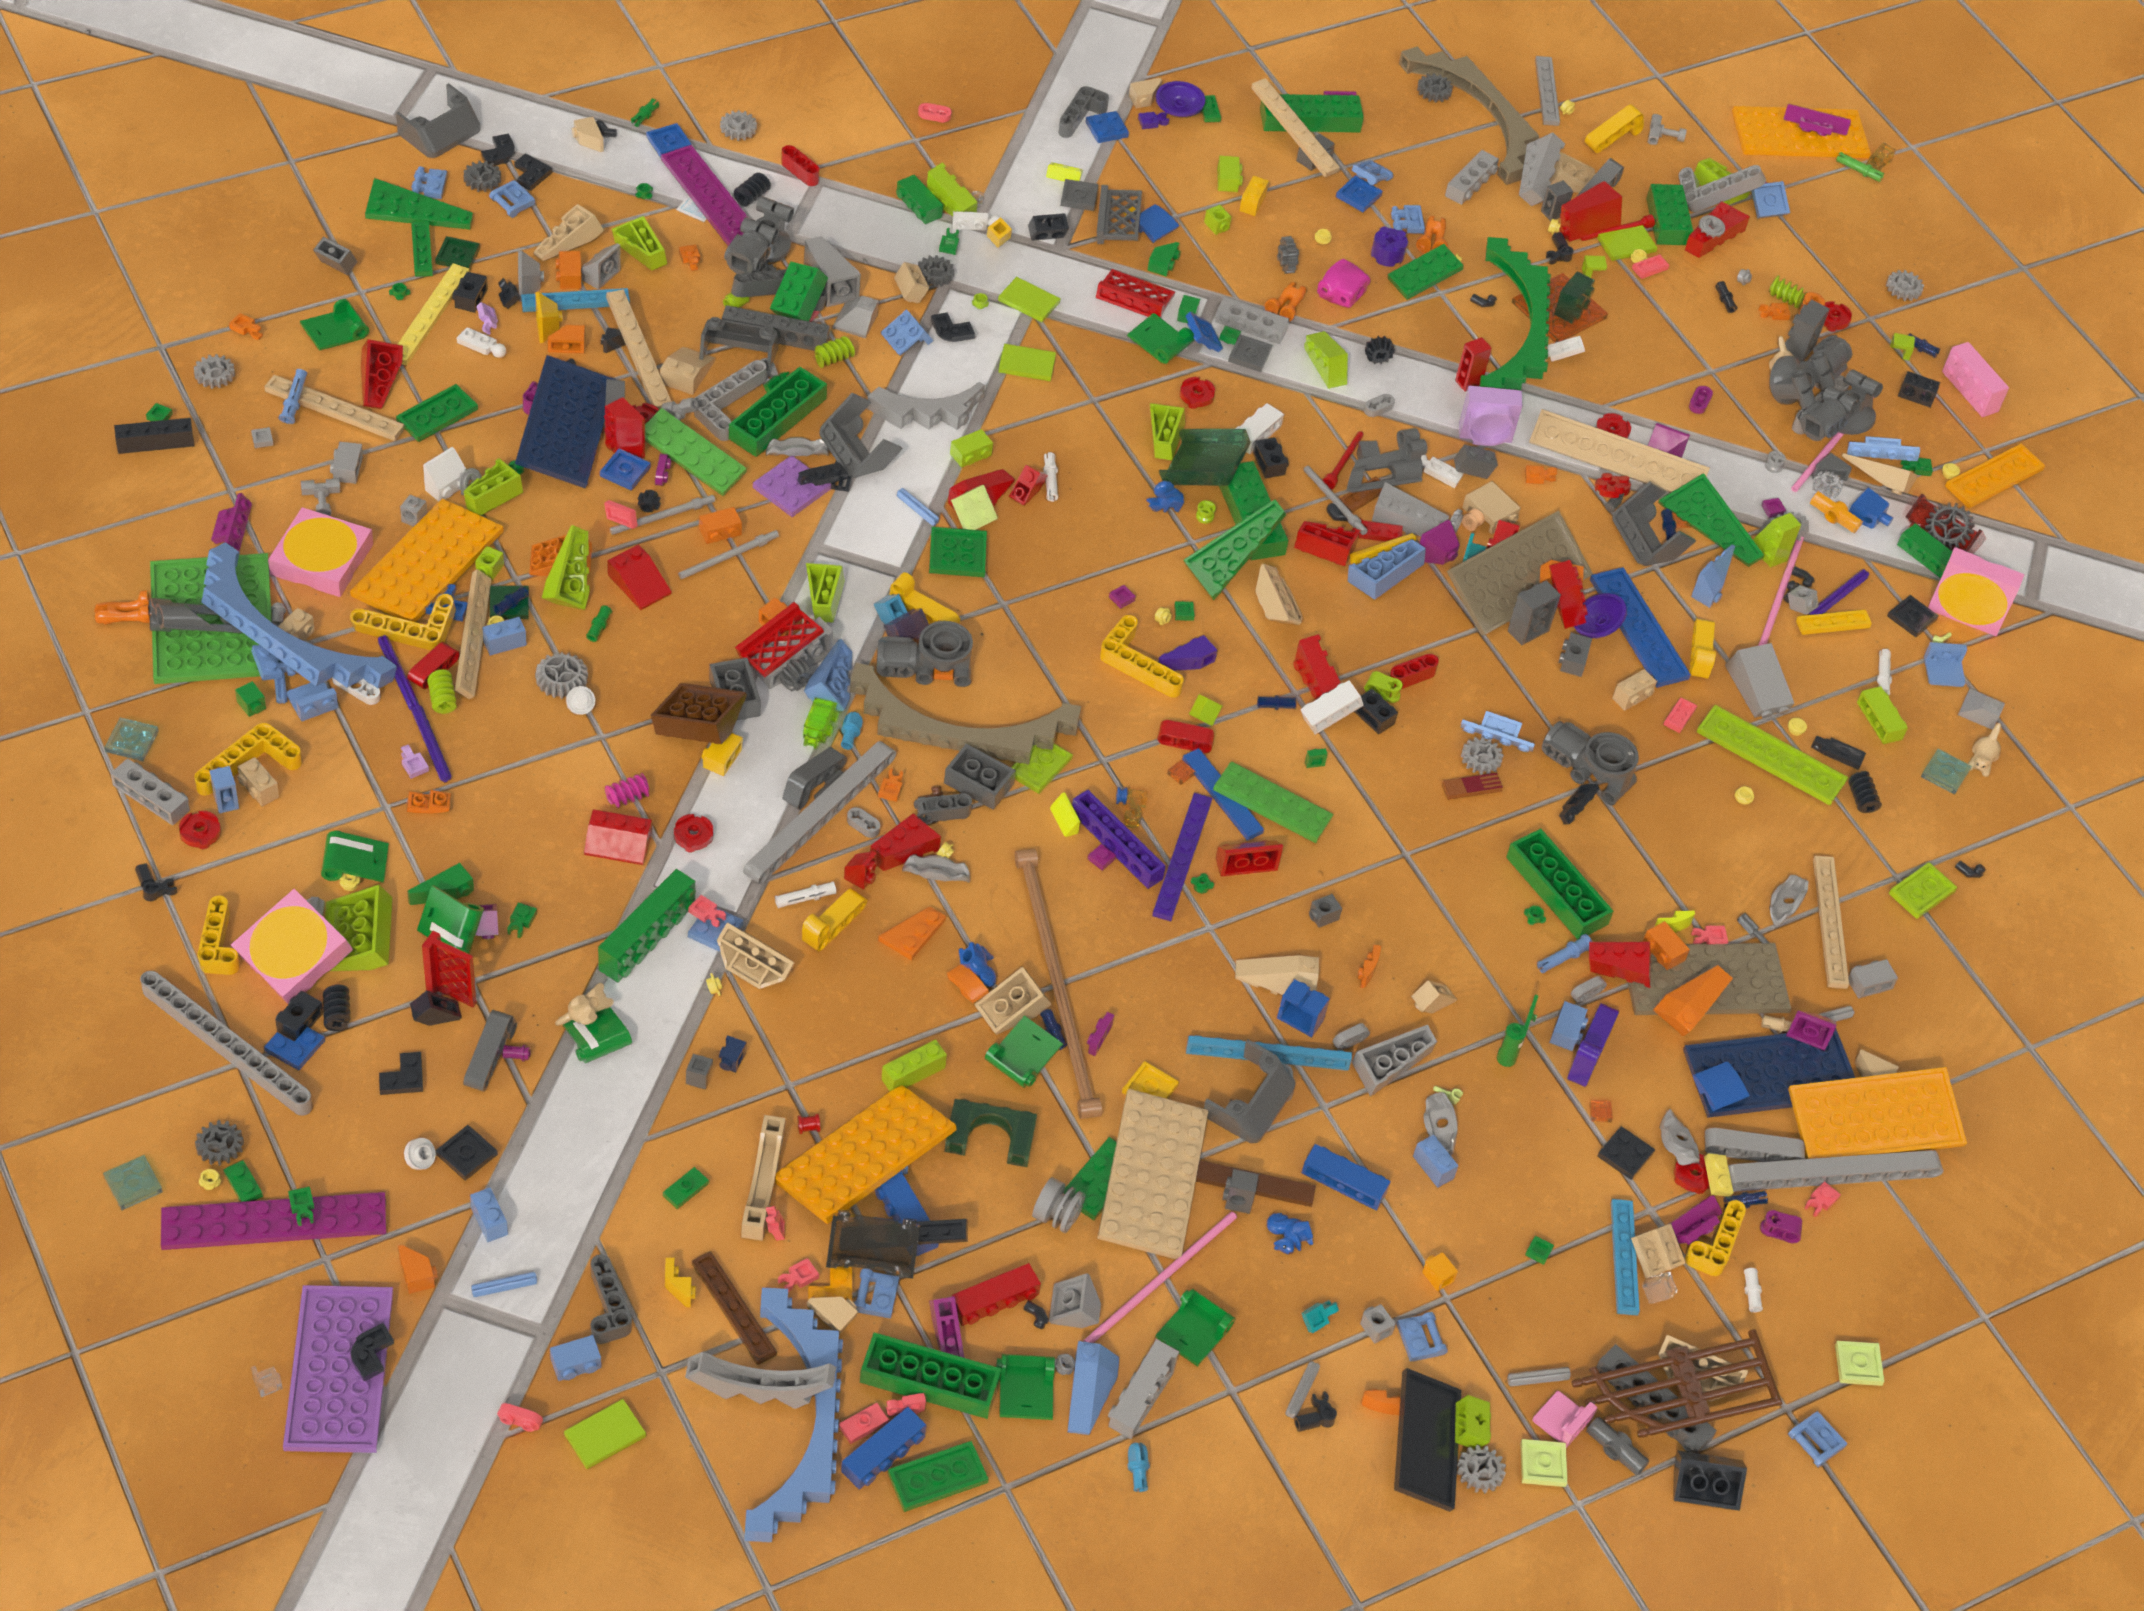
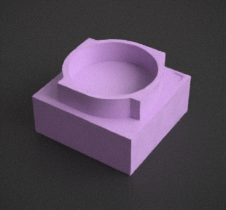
M1468 386L1459 420V438L1472 439L1474 445L1495 446L1504 442L1512 443L1522 409V391Z

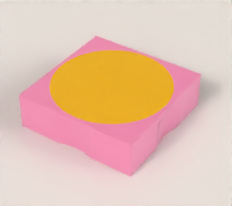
M302 507L268 559L270 575L294 583L305 584L316 590L341 597L350 583L354 571L363 562L373 546L372 529Z
M1954 547L1928 608L1935 613L1997 636L2025 574L1988 562L1979 556Z
M295 889L231 944L238 955L256 973L260 974L287 1004L300 991L306 993L323 974L333 969L353 951L347 940Z

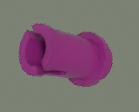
M504 1045L503 1058L521 1059L523 1062L530 1059V1047L526 1045L522 1047Z

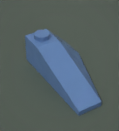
M1734 545L1724 550L1721 556L1718 555L1714 562L1710 561L1698 576L1691 597L1709 608L1714 602L1718 603L1723 595L1721 590L1735 549Z
M842 639L835 643L804 689L807 697L815 705L838 711H844L850 699V693L847 692L850 685L848 673L852 670L853 653Z
M1078 1341L1067 1431L1069 1433L1090 1435L1100 1415V1411L1117 1380L1119 1357L1101 1344Z

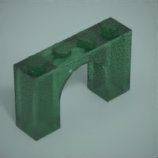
M966 1099L954 1100L950 1120L956 1124L957 1130L946 1138L944 1152L965 1156L971 1132L978 1126L992 1124L1005 1130L1010 1138L1007 1164L1021 1167L1028 1166L1037 1114L1029 1111L1012 1110L1008 1107L991 1106L987 1103L970 1102Z

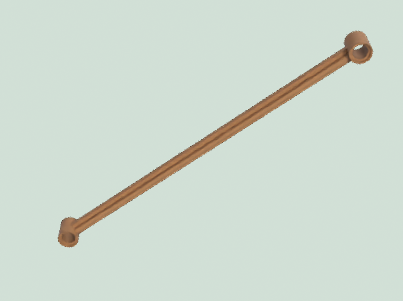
M1036 849L1015 851L1017 869L1023 868L1081 1098L1077 1102L1078 1115L1080 1119L1101 1117V1101L1099 1098H1093L1035 871V866H1038Z

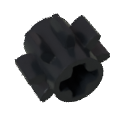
M645 490L644 493L640 492L638 496V505H640V509L644 512H653L654 509H659L661 497L654 490Z

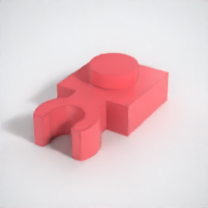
M700 895L688 907L690 914L704 923L707 919L711 920V924L715 927L720 926V921L717 918L726 920V913L717 910V904L703 895Z
M1705 926L1704 931L1700 928H1694L1691 932L1692 936H1698L1694 938L1693 944H1702L1703 942L1707 944H1728L1725 926Z
M1824 1181L1812 1193L1811 1199L1807 1201L1804 1208L1807 1210L1809 1207H1814L1816 1210L1813 1216L1816 1217L1822 1208L1827 1211L1840 1198L1841 1194Z
M775 1206L766 1207L768 1212L766 1221L769 1233L773 1234L776 1241L785 1240V1220L780 1211Z
M806 1258L790 1267V1274L780 1275L778 1283L788 1282L789 1284L785 1285L784 1289H788V1292H790L796 1284L802 1288L819 1279V1273L809 1259Z
M924 1393L903 1396L902 1400L887 1401V1415H896L907 1407L916 1415L925 1411L926 1399Z

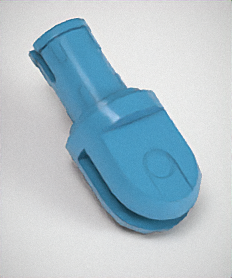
M850 712L843 720L841 728L844 734L841 742L843 749L851 750L855 737L860 735L863 720L857 712Z
M1135 1442L1128 1449L1127 1465L1128 1470L1133 1473L1134 1491L1137 1492L1139 1489V1492H1144L1148 1490L1146 1471L1150 1468L1148 1451L1143 1443Z

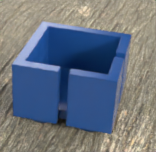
M1294 979L1282 995L1277 1019L1312 1038L1324 1021L1330 998L1316 990L1311 991L1310 987L1305 983Z

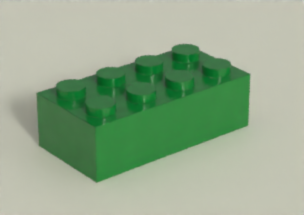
M1650 184L1646 201L1649 214H1652L1655 219V225L1652 228L1656 244L1686 245L1689 235L1693 232V226L1683 185Z

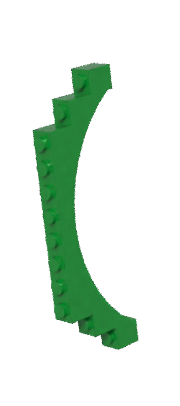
M1488 237L1485 261H1490L1510 277L1522 293L1530 315V331L1524 344L1515 356L1499 369L1486 376L1481 375L1479 387L1521 390L1522 383H1526V378L1543 379V373L1547 372L1548 362H1545V360L1548 358V349H1545V347H1548L1549 336H1546L1549 331V324H1546V321H1549V311H1546V309H1549L1550 299L1547 298L1550 295V286H1547V284H1550L1551 274H1548V266L1530 265L1531 260H1528V252L1510 251L1511 246H1508V238Z

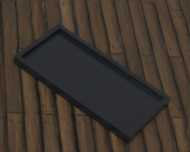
M1406 1368L1402 1371L1394 1490L1450 1512L1455 1509L1458 1443H1455L1456 1403L1461 1400L1462 1390Z

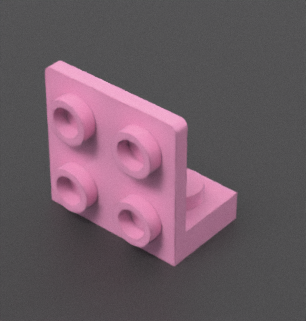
M1557 1391L1533 1417L1532 1421L1558 1442L1566 1443L1567 1448L1592 1420L1597 1406L1590 1402L1585 1408L1583 1406L1579 1407L1560 1391Z

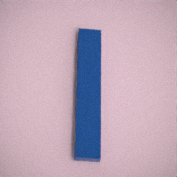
M1199 748L1183 755L1182 760L1247 841L1263 834L1264 828L1247 807L1213 790L1215 783L1221 775Z

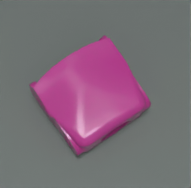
M1341 259L1326 272L1323 280L1318 284L1317 292L1319 297L1331 303L1350 308L1366 292L1367 286L1370 284V278L1355 264Z

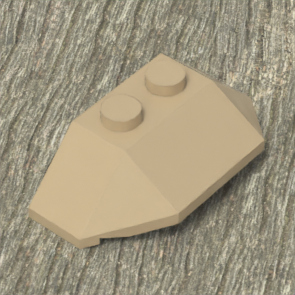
M1262 564L1255 592L1259 603L1264 609L1266 618L1279 623L1300 625L1303 616L1291 590L1284 579L1278 574L1279 572L1276 567Z
M726 923L717 939L725 968L758 989L785 981L795 964L784 954L730 923Z
M1666 1335L1658 1355L1660 1359L1666 1358L1667 1350L1680 1346H1687L1689 1352L1700 1349ZM1715 1355L1692 1360L1696 1372L1733 1364ZM1671 1366L1664 1367L1668 1379L1673 1378L1674 1374ZM1748 1370L1699 1380L1703 1392L1743 1383Z

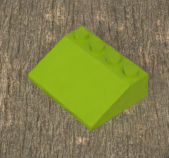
M380 885L326 902L325 919L347 940L353 949L330 971L373 970L389 965L392 896Z

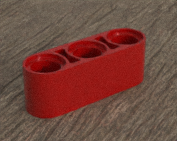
M792 145L782 147V166L806 185L816 186L819 183V166Z
M440 642L410 669L407 678L425 690L429 688L427 680L429 675L437 670H449L459 659L460 653L448 644Z
M1434 654L1422 655L1392 667L1389 676L1399 679L1402 682V689L1434 677L1439 659Z
M1163 720L1160 724L1157 740L1162 745L1189 751L1199 748L1202 753H1209L1213 747L1215 733L1206 727Z

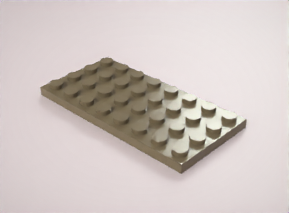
M1559 511L1447 571L1481 636L1511 620L1517 596L1520 592L1527 591L1534 585L1540 584V567L1550 560L1560 562L1571 560L1572 564L1584 567L1583 580L1593 575Z
M1775 943L1686 944L1690 949L1686 960L1669 970H1666L1663 965L1659 964L1656 957L1651 953V988L1644 987V984L1637 982H1627L1634 1015H1658L1653 1009L1666 994L1719 965L1733 979L1705 1014L1790 1013L1791 1011Z

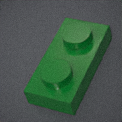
M244 1160L223 1169L225 1177L240 1202L255 1201L263 1197L261 1189Z

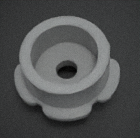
M1741 269L1737 281L1742 285L1750 283L1752 279L1750 270Z
M1063 1354L1055 1359V1368L1059 1374L1070 1375L1073 1372L1075 1361L1072 1356Z

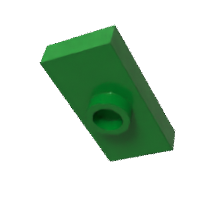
M1215 95L1205 96V105L1201 110L1204 122H1221V115Z
M693 1167L663 1192V1197L676 1209H679L709 1184V1180Z

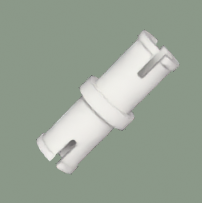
M1748 1268L1744 1270L1746 1281L1745 1294L1748 1295L1749 1310L1754 1313L1763 1310L1760 1296L1762 1288L1758 1282V1271L1756 1268Z

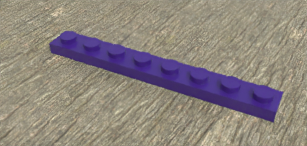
M1197 793L1193 794L1152 916L1172 921L1213 798Z

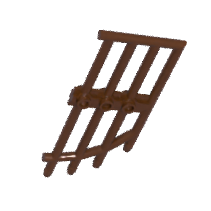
M1755 1329L1748 1331L1749 1338L1692 1352L1688 1351L1687 1346H1680L1667 1350L1666 1358L1600 1373L1597 1367H1592L1589 1369L1590 1376L1571 1381L1572 1386L1577 1388L1582 1387V1385L1586 1386L1596 1383L1602 1392L1601 1395L1585 1399L1586 1406L1590 1402L1594 1405L1609 1402L1620 1411L1614 1415L1609 1414L1605 1416V1423L1631 1419L1648 1426L1647 1429L1643 1428L1637 1431L1639 1438L1783 1404ZM1752 1346L1757 1357L1696 1372L1692 1360ZM1671 1366L1674 1374L1673 1378L1611 1392L1605 1383L1607 1380ZM1759 1366L1764 1376L1761 1379L1703 1392L1699 1380ZM1678 1386L1681 1398L1630 1409L1619 1400ZM1766 1386L1771 1396L1769 1399L1710 1412L1706 1402L1707 1400ZM1685 1406L1688 1418L1663 1424L1644 1415Z

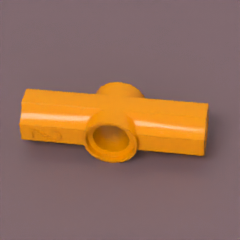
M1819 491L1810 501L1811 505L1824 513L1828 522L1833 524L1838 522L1852 533H1856L1863 523L1861 519L1848 511V507L1844 502H1834Z

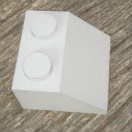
M453 447L423 465L425 491L439 502L442 498H449L460 490L458 489L460 482L457 480L461 479L460 473H463L466 468Z

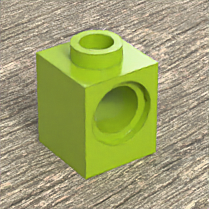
M1219 204L1206 210L1204 223L1217 235L1230 229L1231 216Z
M486 546L475 561L476 570L478 569L493 580L504 566L503 552Z

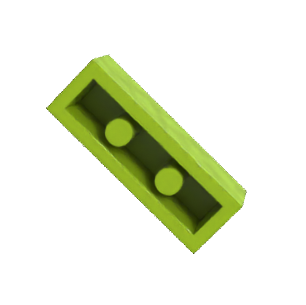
M1882 686L1863 690L1857 704L1881 742L1887 744L1903 740L1908 729L1907 724L1899 715L1897 708L1894 707Z
M936 1040L931 1041L883 1065L881 1080L889 1091L901 1085L907 1088L945 1069L947 1054Z

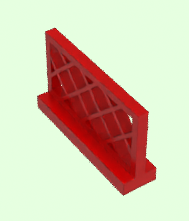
M1111 269L1105 279L1098 283L1096 298L1147 317L1155 313L1160 318H1162L1164 310L1175 296V291L1114 269Z
M793 602L739 643L735 649L740 659L748 658L749 665L765 678L824 633V630L800 610L798 604ZM801 619H804L803 624H796ZM802 629L801 634L793 635L794 630ZM806 629H816L811 634H806ZM789 630V635L781 636L783 633ZM792 640H800V643L797 645H791ZM779 641H787V646H778ZM774 642V647H766ZM785 651L783 656L776 657L777 652ZM772 652V657L763 658L764 653ZM757 653H760L759 658L751 659ZM762 663H770V666L765 670L761 668Z
M433 930L422 944L426 990L433 993L438 991L474 1008L476 1005L473 956L442 942L440 933Z

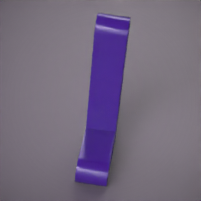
M1600 1003L1586 1037L1580 1044L1567 1080L1584 1087L1587 1086L1617 1019L1618 1010Z

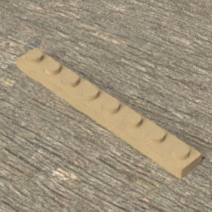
M1264 78L1252 83L1251 89L1322 175L1328 177L1339 172L1340 167L1269 81Z
M624 290L606 293V299L652 405L660 410L662 404L671 402V399Z
M273 375L265 385V392L287 399L293 382ZM303 386L298 401L299 405L396 441L404 430V424Z
M478 569L472 572L455 685V690L468 699L475 696L483 641L482 627L485 626L491 578Z
M1815 856L1813 865L1827 987L1847 989L1849 979L1834 857Z

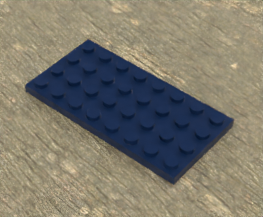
M546 355L514 464L586 488L605 421L607 379H616Z
M1835 1028L1825 1050L1786 1036L1787 1033L1685 1045L1683 1051L1692 1075L1728 1061L1741 1078L1750 1095L1745 1099L1712 1111L1705 1093L1700 1094L1696 1085L1707 1118L1792 1108L1788 1090L1792 1085L1855 1078L1837 1029Z

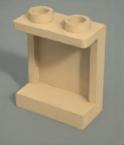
M1492 481L1467 494L1462 507L1466 512L1474 508L1480 510L1485 520L1490 524L1489 532L1491 534L1495 533L1498 520L1514 524L1519 518L1521 509Z

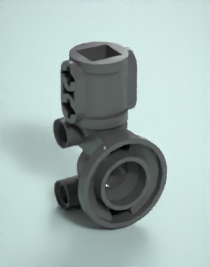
M764 196L759 198L756 210L764 213V216L756 221L745 217L740 227V231L743 234H737L725 251L724 259L733 272L737 274L758 272L765 262H776L788 255L791 249V239L785 231V222L789 223L794 215L793 207L778 203Z
M1831 335L1824 338L1813 348L1814 354L1809 358V361H1799L1794 356L1780 357L1774 363L1770 374V388L1775 400L1784 405H1790L1799 400L1801 408H1809L1816 403L1812 391L1815 383H1818L1823 391L1829 386H1835L1834 379L1848 368L1847 362L1852 358L1853 354L1850 345L1837 335Z
M1854 369L1850 370L1846 375L1845 383L1852 386L1851 390L1842 392L1829 386L1825 389L1822 396L1824 402L1817 401L1801 414L1799 422L1804 433L1814 441H1821L1824 437L1831 438L1838 432L1854 435L1870 430L1876 421L1873 397L1876 398L1880 395L1883 384Z
M938 621L923 629L919 637V645L913 639L907 637H882L878 640L876 672L884 677L909 678L916 673V682L921 685H928L933 681V668L940 671L954 669V684L958 687H966L971 683L972 636L965 627L958 623Z
M1558 721L1550 729L1542 743V751L1548 757L1563 767L1573 768L1570 775L1576 783L1583 784L1592 774L1597 780L1608 783L1607 788L1601 794L1603 801L1608 805H1615L1637 782L1634 771L1639 760L1638 751L1629 739L1620 734L1604 732L1590 737L1574 724Z

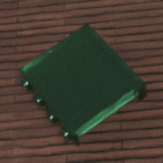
M1181 429L1179 436L1182 443L1168 470H1159L1162 481L1171 482L1173 485L1229 486L1251 443L1246 429Z

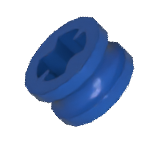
M1117 787L1116 804L1122 802L1123 805H1126L1127 787L1124 789Z

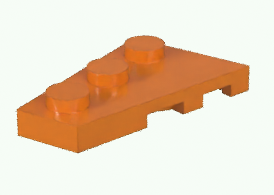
M929 906L879 935L878 941L912 960L946 921V916Z

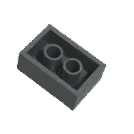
M1812 299L1807 305H1803L1800 315L1796 314L1792 322L1794 326L1791 327L1788 333L1790 338L1785 342L1787 350L1799 361H1804L1816 346L1830 309Z
M1547 580L1534 585L1527 591L1520 592L1517 596L1508 632L1521 646L1550 631L1561 594Z
M748 658L709 664V680L712 687L746 692L747 696L737 720L759 717L761 715V700Z
M965 744L946 767L944 784L961 793L968 794L972 799L994 810L1014 785L1016 770Z

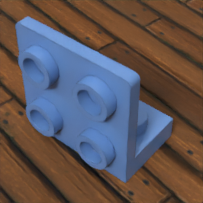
M907 309L881 331L883 337L899 356L918 340L920 342L924 340L928 345L934 341Z

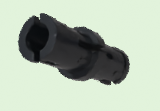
M1724 281L1718 282L1715 288L1719 293L1720 301L1724 303L1728 313L1735 312L1738 307L1733 300L1732 292H1729Z

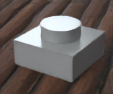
M270 427L251 430L255 448L273 446Z

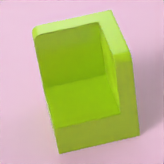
M1585 255L1582 264L1584 280L1591 279L1593 270L1601 271L1607 269L1605 256Z
M1894 333L1890 347L1903 350L1902 359L1910 360L1914 350L1915 337Z
M1199 694L1189 715L1212 726L1222 705Z

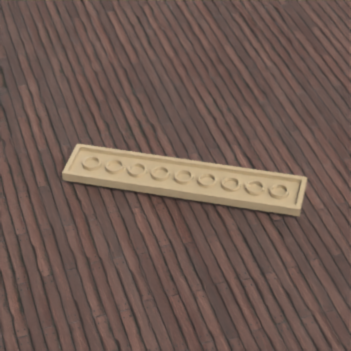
M1541 409L1529 441L1533 445L1621 476H1628L1630 479L1644 484L1651 481L1670 493L1703 473L1707 477L1710 469L1704 465Z

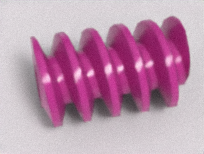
M643 773L640 776L634 775L633 779L628 777L626 782L620 780L619 784L612 783L611 787L609 785L605 786L608 802L611 805L615 804L617 808H620V801L627 805L628 798L632 803L635 802L634 796L642 800V793L649 797V786Z

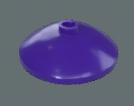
M1172 81L1160 86L1156 93V102L1164 112L1172 116L1190 117L1199 113L1204 108L1205 96L1197 86L1191 83Z
M1603 593L1592 596L1583 603V605H1586L1588 615L1585 616L1586 623L1574 627L1580 635L1585 637L1602 638L1615 632L1625 621L1627 616L1626 604L1621 597L1615 594Z

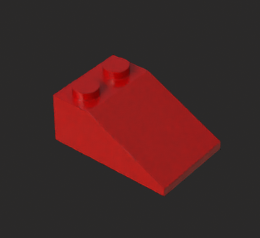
M639 544L607 560L608 576L640 610L672 594L653 560Z

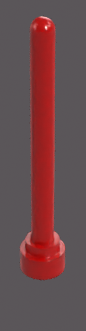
M1652 214L1645 215L1639 221L1606 229L1580 239L1581 241L1597 238L1598 234L1641 225L1646 229L1652 228L1655 225V219Z
M1362 431L1357 432L1332 473L1326 474L1322 481L1331 490L1337 485L1339 473L1364 435Z

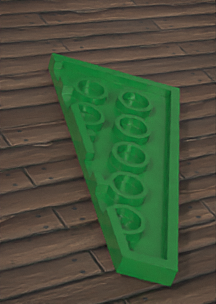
M374 178L365 211V219L402 223L429 222L430 226L470 230L473 213Z
M1704 473L1658 500L1661 506L1722 549L1726 550L1729 546L1734 545L1735 549L1732 556L1749 567L1764 558L1762 551Z
M1274 499L1184 559L1186 566L1213 601L1286 516L1285 511Z

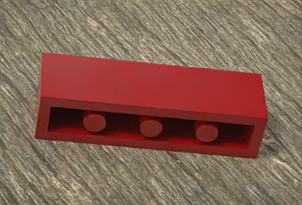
M1027 1263L952 1294L951 1297L955 1296L958 1320L961 1326L975 1324L983 1317L994 1316L1000 1310L1013 1308L1024 1300L1036 1298L1040 1293L1041 1282L1030 1263Z

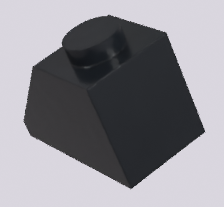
M427 990L410 1003L413 1020L428 1026L457 1021L462 1018L458 1001Z

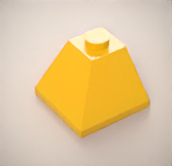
M535 292L539 342L544 343L548 336L559 330V322H562V311H558L557 303L540 292Z

